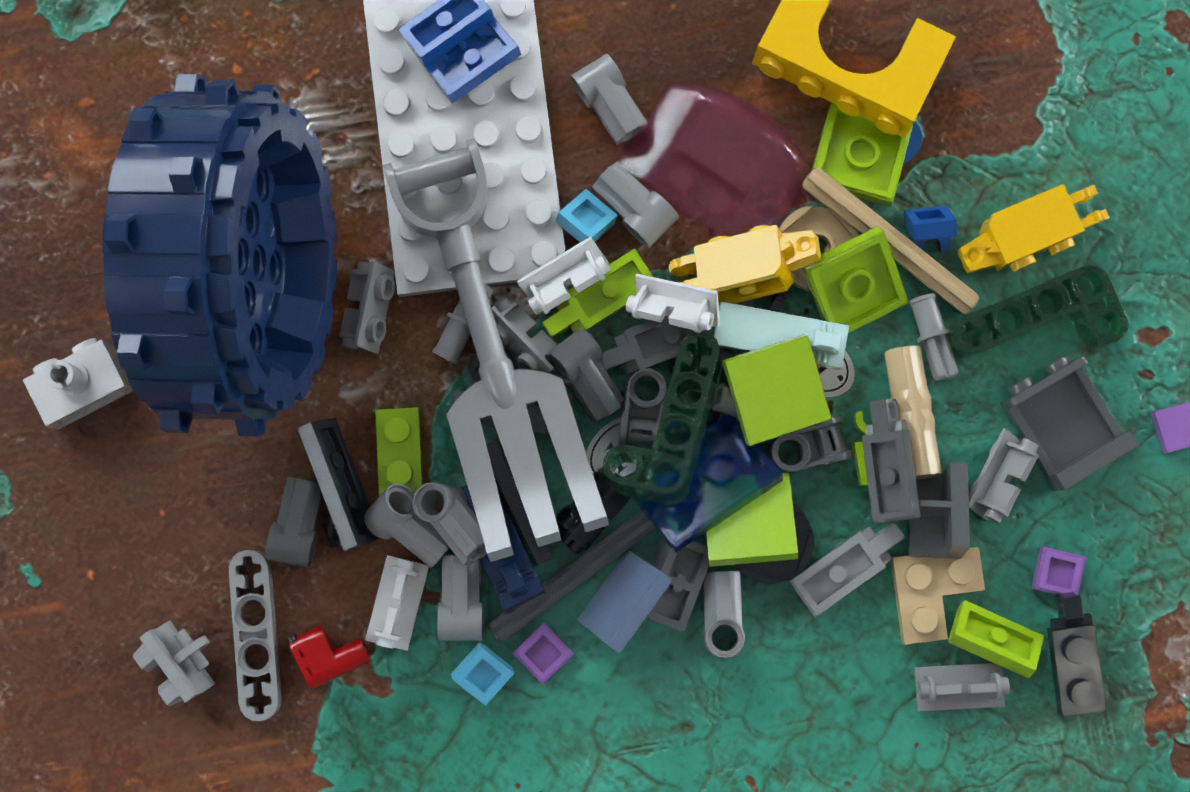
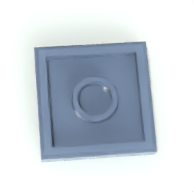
M627 550L577 618V621L612 649L620 653L669 587L672 579Z

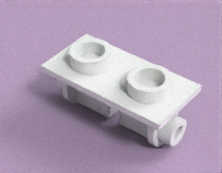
M590 236L519 279L517 283L528 296L529 305L534 313L537 315L544 311L545 314H548L552 308L571 298L568 292L571 288L574 287L579 293L597 281L606 279L604 274L611 270L609 267L610 263Z
M641 274L635 275L637 295H630L626 303V311L632 313L634 318L662 322L665 316H669L670 325L692 329L697 333H701L703 329L710 330L712 326L719 327L718 291Z
M387 555L365 638L366 641L374 642L376 645L387 648L394 647L408 651L429 570L428 565Z

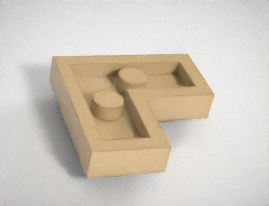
M979 547L970 548L962 558L958 559L911 557L908 555L892 557V560H890L901 641L904 645L948 639L942 596L985 590Z

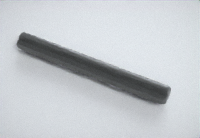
M656 499L542 583L545 594L507 612L505 611L492 620L488 627L493 636L499 642H504L670 519L671 512L661 499Z

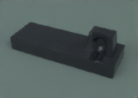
M330 418L314 421L297 428L331 518L322 524L330 547L342 546L343 550L346 551L381 539L372 534L366 526L364 515L370 506L337 419Z
M496 439L486 443L496 483L536 565L539 566L553 559L554 557L548 545L541 547L537 545L502 445H499Z

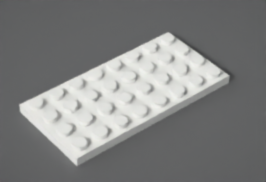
M363 0L382 166L391 163L393 169L440 156L468 147L466 140L475 138L485 169L488 199L483 215L471 228L481 260L478 263L483 283L489 286L517 283L519 279L564 253L563 229L556 223L560 205L534 0H484L491 8L496 20L519 46L522 55L453 104L421 64L398 30L438 0ZM383 169L398 296L404 297L457 290L452 272H448L438 239L419 234L404 222L392 199ZM476 173L404 194L402 198L407 208L421 219L434 223L451 221L464 214L474 202L478 189Z

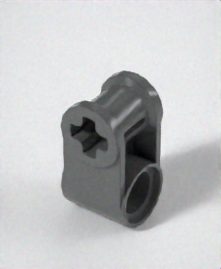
M641 369L635 372L629 379L625 407L621 415L618 449L624 450L626 446L651 448L654 453L661 454L665 428L664 409L667 389L666 382L659 372L652 369ZM645 377L653 379L658 385L659 392L657 397L651 401L640 400L634 392V385L637 380ZM631 430L650 431L652 434L632 433Z
M841 415L781 435L772 440L765 453L769 467L776 473L792 474L815 466L819 468L854 457L852 450H847L840 428V424L843 422ZM787 442L796 448L798 458L794 465L784 464L780 460L778 449L781 443Z

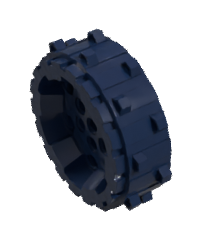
M177 74L174 91H166L164 95H155L148 99L141 106L142 108H133L127 120L128 127L122 137V144L117 158L114 160L110 175L106 213L104 214L102 253L104 258L103 283L107 313H109L112 338L121 369L125 370L129 378L128 382L139 399L144 401L152 412L159 415L161 430L167 433H188L193 418L235 420L238 436L258 437L265 434L267 420L276 417L280 410L294 407L295 400H302L312 386L311 376L318 374L325 355L323 345L325 338L330 335L334 307L331 305L333 291H336L337 259H334V242H337L335 211L331 210L330 197L332 195V188L327 166L322 165L321 155L323 152L315 132L307 130L308 120L298 109H291L290 104L283 103L280 91L275 85H254L252 91H238L234 79H213L206 84L205 75Z

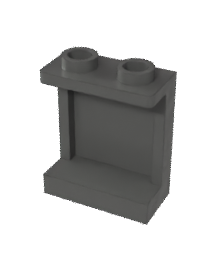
M1068 355L1059 358L1044 367L1048 373L1047 376L1035 383L1031 376L1013 385L1008 389L1011 397L1000 403L1022 440L1025 438L1039 445L1036 451L1039 455L1036 463L1053 491L1066 490L1140 446L1131 430L1121 431L1083 368L1084 365L1088 364L1084 356L1072 361Z

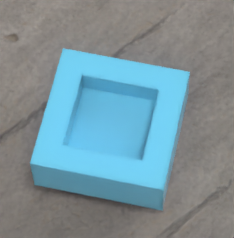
M585 189L558 212L556 223L579 242L584 241L590 236L595 242L615 225L618 215L590 191Z
M479 641L451 673L453 681L486 706L513 676L514 670L512 666Z

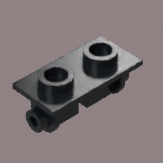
M604 465L600 471L593 473L607 518L612 521L631 499L629 494L633 488L623 480L622 476ZM574 501L563 507L556 516L561 541L576 554L582 549L587 551L589 546L605 529V527L585 532Z

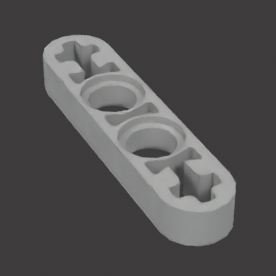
M244 550L237 553L229 564L238 701L240 710L246 718L252 721H263L274 716L281 707L282 702L272 567L270 560L265 559V554L262 552ZM248 557H252L254 564L261 565V573L254 574L253 581L254 588L264 586V595L250 593L240 596V588H249L248 576L240 575L239 571L240 566L247 564ZM251 600H257L265 608V618L256 626L247 624L242 617L244 605ZM253 644H260L268 651L269 660L262 669H253L246 663V651ZM270 673L271 682L263 681L261 684L263 695L271 696L272 702L264 706V713H259L258 706L250 705L249 702L250 697L257 695V682L247 684V676L259 677Z

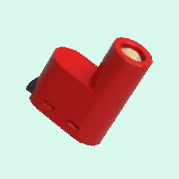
M322 625L297 637L294 635L288 638L292 653L308 686L312 690L372 661L370 652L361 637L334 649Z

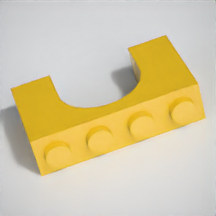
M781 0L758 44L752 64L758 66L765 75L771 78H782L797 85L798 89L808 96L821 97L836 104L837 108L847 115H859L875 123V126L886 134H897L905 138L956 36L917 18L897 58L891 65L875 73H852L834 64L824 53L819 41V24L832 0Z

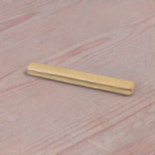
M816 167L807 175L802 184L806 191L861 234L879 226L885 232L894 261L961 314L966 315L974 309L980 298L975 291L822 169Z

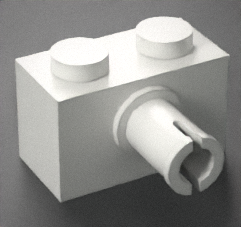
M96 338L85 340L72 348V355L62 360L53 358L44 361L33 368V375L23 379L45 426L59 430L133 392L128 382L129 378L125 370L121 369L116 350L112 344L102 339L97 341Z

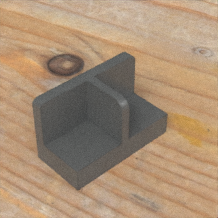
M950 462L941 475L916 480L921 518L908 519V553L911 557L958 559L962 558L970 549L968 463Z

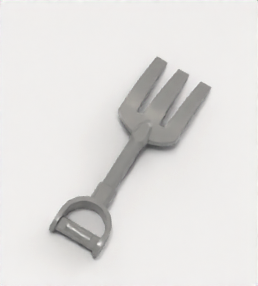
M471 138L466 140L468 146L466 148L393 169L391 163L385 164L383 169L392 199L404 222L419 234L438 239L448 272H452L480 362L478 372L481 380L459 396L446 416L468 485L490 562L512 556L514 553L481 424L482 420L488 418L493 420L538 547L560 541L561 537L527 406L537 403L539 405L585 532L608 526L609 522L563 379L537 370H514L512 360L507 358L478 267V263L481 260L471 231L473 225L483 215L488 199L485 169L476 140ZM476 173L478 189L474 202L464 214L451 221L434 223L421 219L411 212L403 201L402 195Z

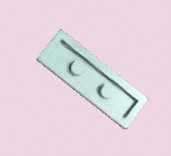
M720 302V325L715 327L712 346L747 353L805 334L809 337L817 366L837 370L842 368L849 325Z

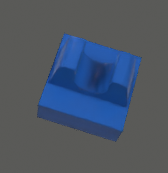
M947 206L904 210V226L909 232L913 243L925 251L924 245L926 241L936 238L937 248L941 253L949 250L951 237L957 236V220Z

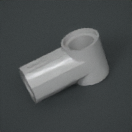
M607 53L570 76L578 95L589 109L591 107L594 109L616 145L630 140L647 127V121L625 88L626 83L619 68Z
M618 161L609 166L592 186V190L623 219L622 223L629 233L647 248H650L679 218L674 208L655 191L649 192Z
M434 482L425 483L418 488L413 498V508L416 515L423 521L432 524L463 565H471L478 559L483 558L487 551L477 516L468 506L467 496L464 491L458 486ZM442 494L444 497V507L439 513L437 501Z
M392 484L366 510L364 515L366 526L372 534L379 538L391 539L394 537L432 568L449 549V546L430 522L423 521L416 515L413 508L415 493L412 489L402 484Z
M442 555V601L438 603V641H483L484 606L483 601H480V559L471 565H463L456 555Z
M740 571L706 572L702 583L704 646L715 657H733L741 651L745 642L742 623ZM718 626H727L735 633V644L728 651H720L712 642V633Z

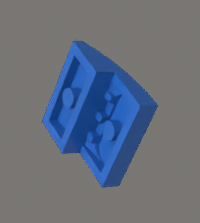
M438 0L398 29L413 53L452 104L522 55L519 46L496 20L491 8L484 0Z

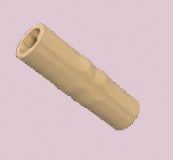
M904 346L887 350L884 355L891 399L897 400L900 420L905 419L907 423V430L910 433L915 478L918 480L939 476L942 474L935 435V419L931 410V396L927 387L921 347Z

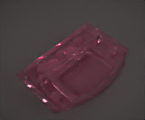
M681 82L670 83L646 119L647 127L636 134L619 160V163L641 184L655 191L664 199L720 235L728 237L749 232L751 228L759 225H777L779 227L804 189L802 184L805 178L812 171L810 164L807 166L799 147L792 137L777 122L756 106L714 87L694 84L681 85Z

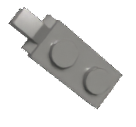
M895 523L889 524L876 534H874L870 527H867L863 531L856 532L788 582L812 616L816 617L886 568L885 564L892 560L887 550L904 539L905 536Z

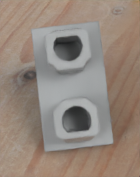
M170 620L156 629L148 630L140 637L142 645L133 654V658L139 667L147 673L159 666L168 679L158 686V694L167 706H172L183 700L186 703L215 685V682L205 670L209 662L201 653V650L210 644L205 635L193 641L185 629L178 632Z

